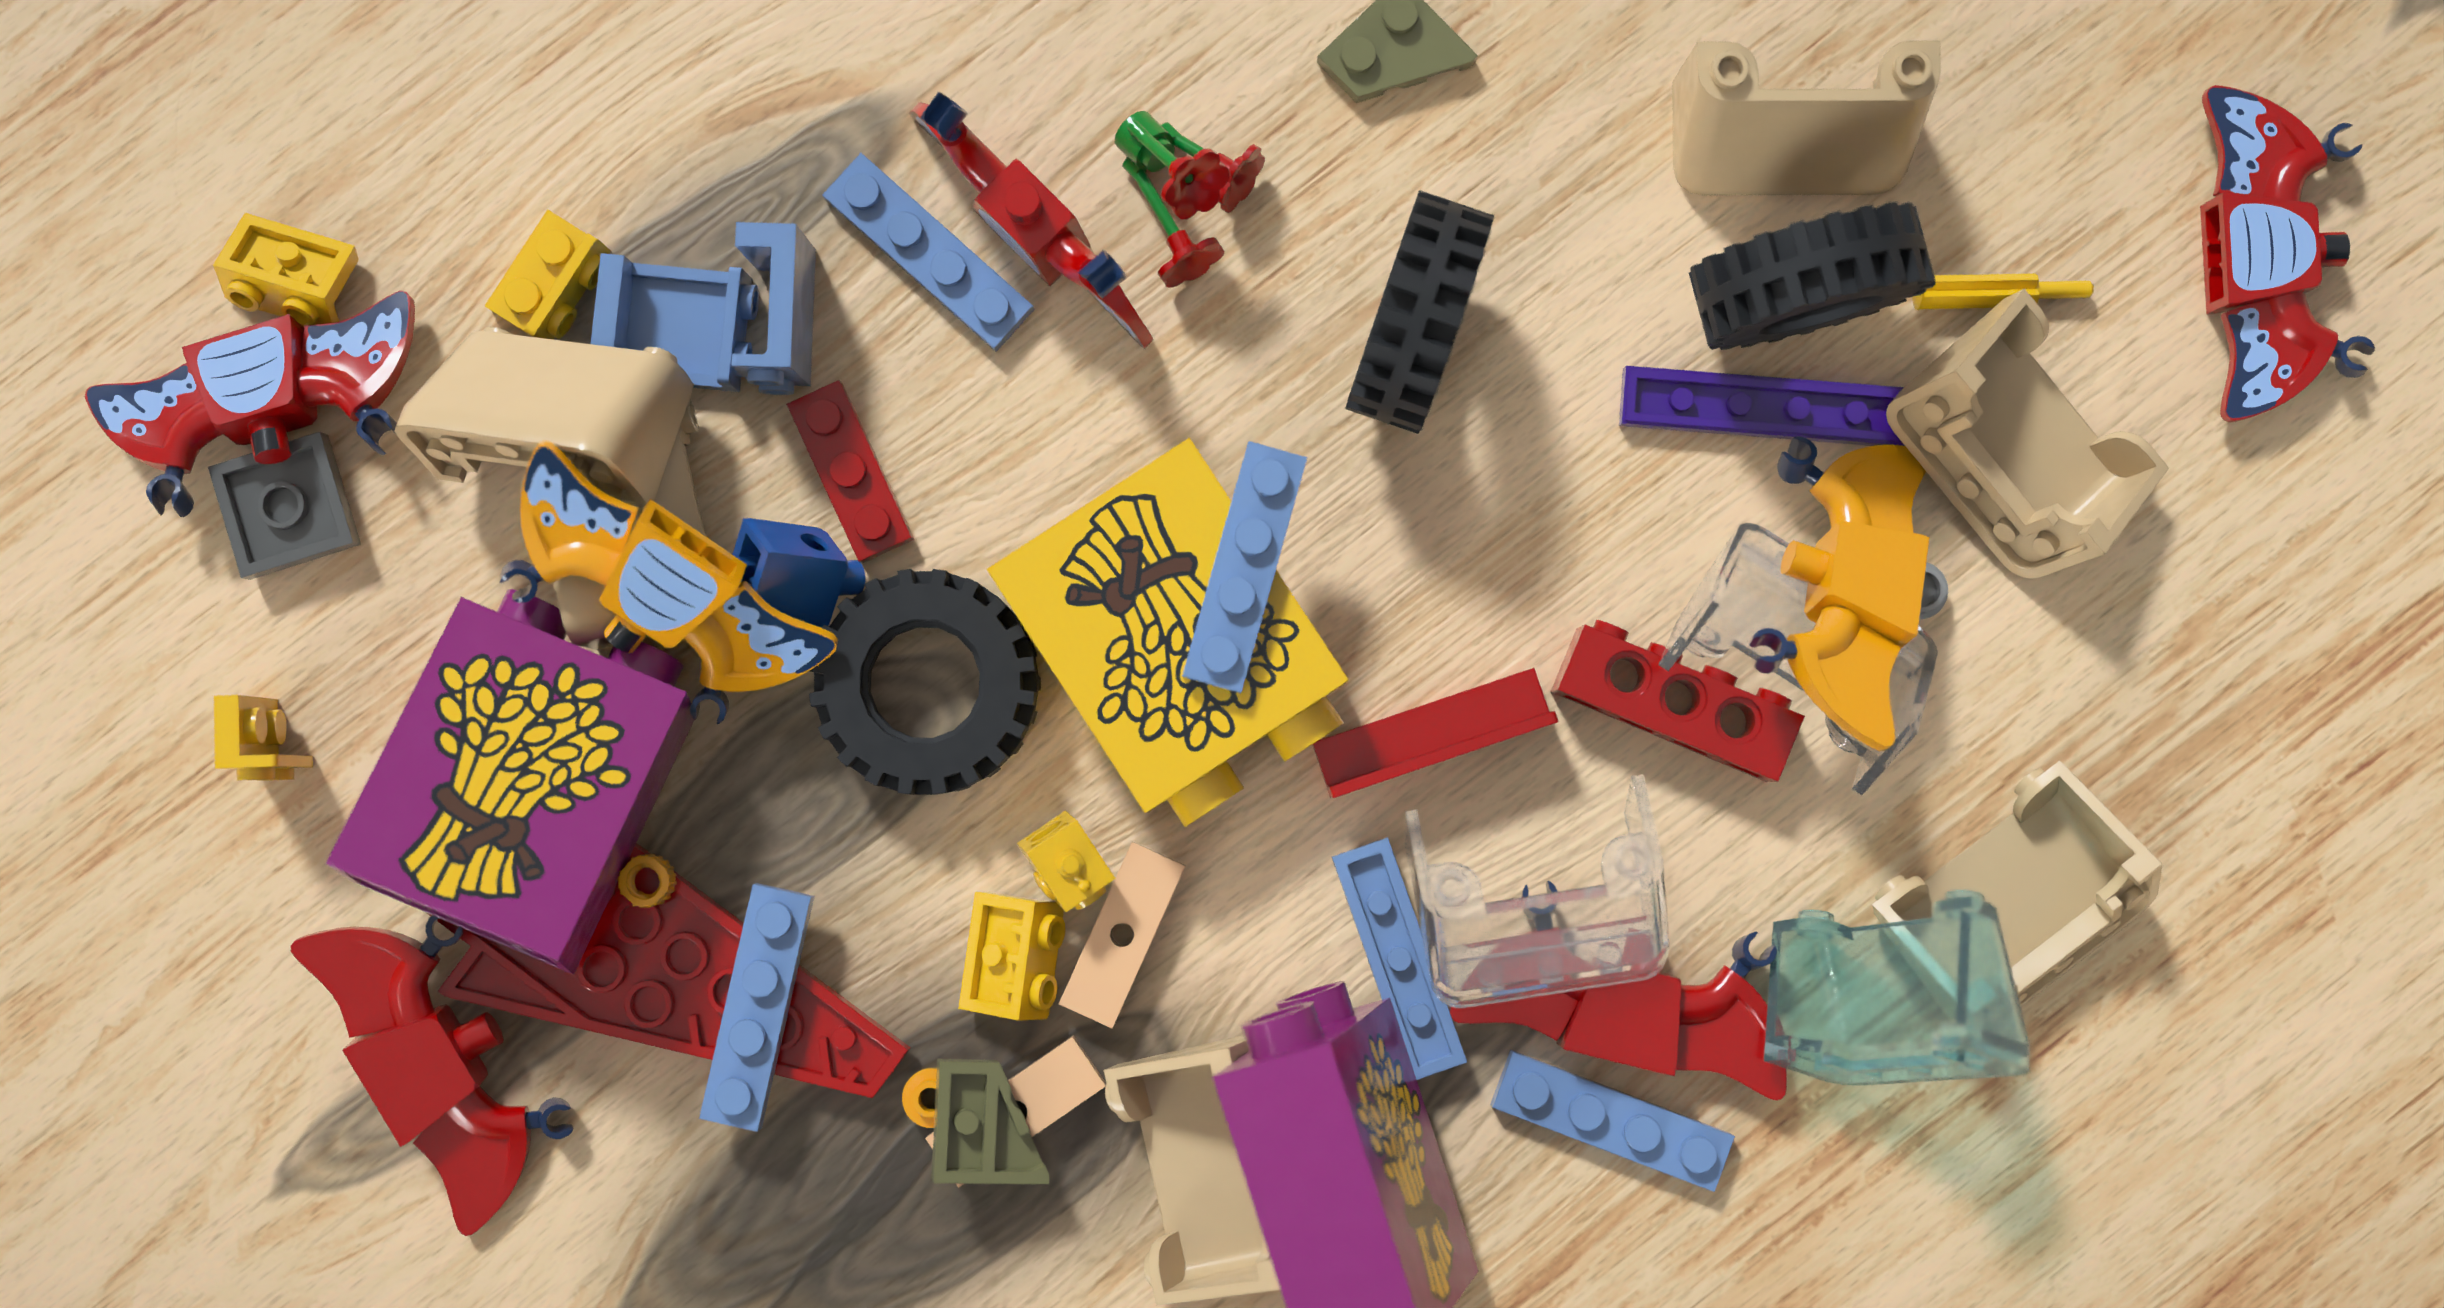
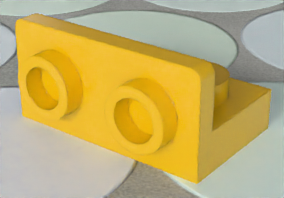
M547 209L486 302L485 307L532 337L560 339L573 325L577 315L575 306L586 289L592 290L597 286L601 253L610 254L611 250L589 233L586 234Z
M244 213L214 262L213 267L224 297L235 306L246 311L260 310L280 317L290 314L304 327V325L339 322L334 303L359 258L354 245Z
M244 695L214 696L215 769H237V781L295 780L294 768H313V756L279 754V745H282L286 738V718L284 712L281 709L278 710V699Z
M975 892L958 1009L1018 1021L1044 1020L1049 1017L1050 1007L1053 1005L1057 994L1055 970L1058 949L1065 937L1064 910L1057 902L1037 901L990 892Z

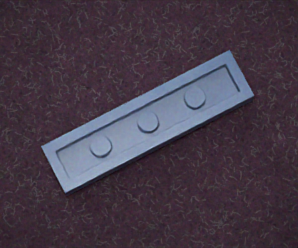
M862 153L853 160L822 194L832 207L995 352L1000 349L1035 310L1029 301Z
M1248 441L1182 677L1237 693L1242 692L1307 457Z
M1386 837L1332 856L1381 999H1391L1416 1079L1418 1080L1467 1063L1389 839Z
M759 883L752 885L699 1119L756 1132L762 1129L815 896Z
M1513 1050L1509 1052L1490 1103L1492 1108L1713 1192L1716 1190L1735 1138L1733 1134Z

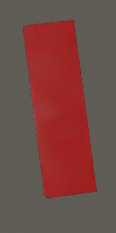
M1531 668L1318 740L1312 745L1330 798H1336L1555 724L1559 721L1555 711L1549 712L1535 668Z

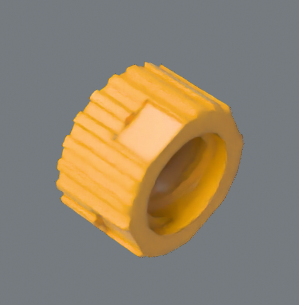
M645 854L632 857V860L619 871L618 888H620V894L625 896L633 906L648 908L663 904L664 900L670 899L671 893L675 891L674 886L677 881H675L676 873H674V867L670 866L669 860H664L660 855ZM644 867L653 869L659 876V887L653 894H645L635 887V877Z

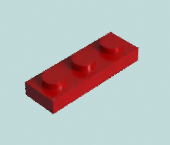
M837 380L787 403L786 405L858 562L863 564L915 540L843 383Z

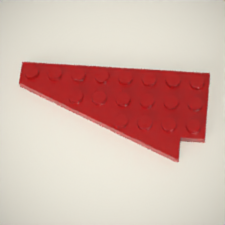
M636 843L627 863L632 860V857L651 853ZM642 868L635 877V887L645 894H653L657 891L660 883L658 874L651 868ZM676 873L675 881H677L674 886L675 891L671 893L670 899L664 900L663 904L648 908L633 906L625 896L620 894L619 884L617 883L574 975L464 929L461 940L471 947L437 992L444 997L713 1060L744 923L678 873ZM442 919L437 921L453 934L456 933L459 927ZM799 964L774 1075L865 1097H875L911 1047Z

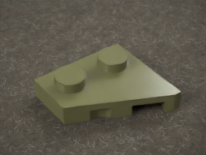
M1376 0L1317 56V63L1356 103L1381 96L1385 91L1395 87L1407 88L1426 82L1428 77L1459 68V71L1468 69L1476 63L1478 55L1424 0Z
M937 1059L931 1175L933 1183L1049 1184L1050 1175L1029 1133L1028 1125L1021 1110L1018 1108L1000 1062L997 1060Z

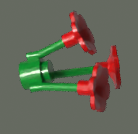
M1136 112L1129 116L1118 128L1115 135V144L1126 156L1122 167L1136 180L1168 235L1166 243L1174 256L1158 270V276L1166 287L1172 288L1180 285L1185 280L1192 281L1204 275L1209 270L1210 265L1223 257L1225 251L1215 237L1193 244L1186 230H1179L1162 199L1169 206H1172L1174 215L1182 220L1191 218L1197 211L1208 212L1218 202L1221 204V210L1230 213L1236 208L1239 201L1245 200L1251 193L1256 177L1264 166L1265 156L1261 154L1262 150L1260 147L1252 144L1242 156L1232 160L1222 153L1217 154L1210 148H1202L1181 135L1169 122L1161 125L1148 112ZM1174 146L1189 154L1190 156L1176 158L1174 156ZM1164 167L1169 168L1168 174L1171 178L1162 188V199L1146 174L1147 169L1150 172H1158Z

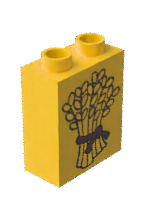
M1190 437L986 569L1144 813H1148L1165 801H1168L1184 827L1244 789V786L1227 761L1267 735L1285 762L1344 724L1327 695L1349 681L1277 570L1275 571L1242 692L1237 693L1182 677L1231 505L1230 498Z

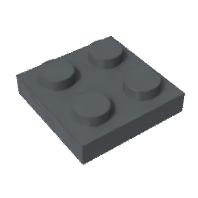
M317 432L289 441L291 456L280 463L260 464L254 460L253 453L208 467L241 578L252 580L361 545L327 434Z

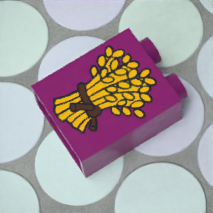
M514 589L507 590L497 612L460 597L325 864L351 882L574 975L618 883L619 871L626 866L695 720L690 714L691 702L687 692L674 687L684 666L674 657L644 642H641L633 653L623 652L613 646L608 658L565 641L567 633L559 608L535 596L529 602L517 603L512 600L513 593L517 591Z
M1338 981L1282 999L1276 1003L1277 1011L1260 1016L1241 1025L1249 1052L1212 1077L1286 1308H1453L1479 1271L1391 999L1387 998L1353 1008L1345 981Z

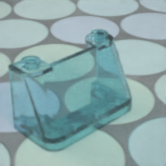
M1969 890L1948 891L1945 894L1944 900H1939L1932 904V918L1848 927L1834 922V914L1830 912L1803 910L1798 913V919L1773 922L1772 945L1777 947V954L1770 963L1764 1050L1765 1062L1825 1082L1853 1086L2018 1076L2029 1073L2030 1043L1997 909L1992 904L1984 901L1983 894Z

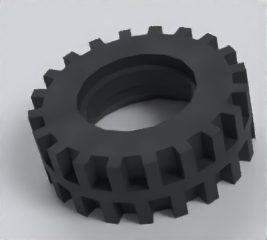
M1419 190L1345 407L1346 410L1417 434L1420 433L1430 411L1433 398L1438 390L1446 363L1449 360L1458 329L1462 323L1464 312L1476 281L1477 272L1485 253L1494 215Z
M1889 202L1877 208H1874L1873 204L1866 205L1846 213H1841L1840 211L1828 213L1820 219L1805 223L1804 220L1789 224L1790 227L1775 232H1764L1754 236V239L1748 242L1736 243L1723 248V253L1708 255L1702 259V263L1693 265L1690 268L1691 272H1688L1707 344L1712 350L1716 348L1728 350L1739 345L1741 348L1751 347L1760 342L1768 341V343L1797 334L1813 333L1820 328L1844 324L1850 319L1869 316L1880 312L1879 309L1899 305L1906 302V298L1921 295L1926 292L1927 288L1936 285L1917 209L1910 202L1898 205V202Z
M912 569L897 571L898 575L884 580L875 578L864 584L866 589L853 599L846 597L837 606L841 611L830 626H823V629L830 631L838 639L836 651L821 664L810 670V672H814V692L809 693L810 705L817 709L821 726L818 729L823 739L829 740L839 754L837 758L846 767H851L864 776L865 781L875 786L895 790L897 793L938 795L970 788L971 785L987 777L993 776L1001 770L1000 767L1013 754H1017L1024 744L1022 741L1030 725L1034 724L1038 712L1035 710L1038 691H1041V677L1038 675L1037 653L1022 623L999 597L981 584L969 578L950 574L945 570L913 571ZM916 628H939L957 636L972 652L980 673L979 695L970 715L954 730L934 738L911 737L893 729L878 713L871 694L872 669L880 651L897 635Z

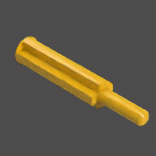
M2036 273L1934 275L1936 285L1927 288L1926 292L1921 295L1913 296L1912 300L1916 310L1994 308L2004 298L2024 288L2034 301L2038 303L2039 299L2090 298L2094 292V285L2091 281H2039Z

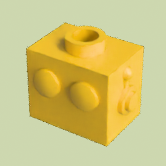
M1066 810L1017 843L1035 870L1033 876L1038 887L1047 897L1055 900L1065 912L1074 907L1080 910L1089 906L1106 892L1104 886L1116 879L1077 819Z

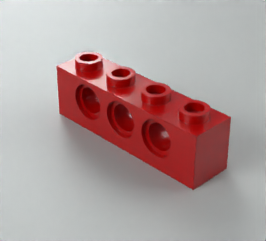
M1596 620L1593 627L1584 624L1576 629L1551 693L1762 781H1779L1805 718L1804 715L1789 709L1792 703L1791 699L1764 688H1759L1756 695L1735 687L1738 679L1736 676L1712 666L1704 665L1702 673L1680 664L1683 658L1681 653L1650 642L1647 650L1626 642L1629 632L1601 620ZM1618 659L1629 661L1637 670V684L1630 692L1618 690L1611 682L1610 670ZM1673 682L1685 685L1692 696L1691 706L1683 715L1673 713L1665 702L1666 690ZM1730 704L1740 708L1746 719L1743 732L1736 738L1728 736L1720 725L1721 713Z

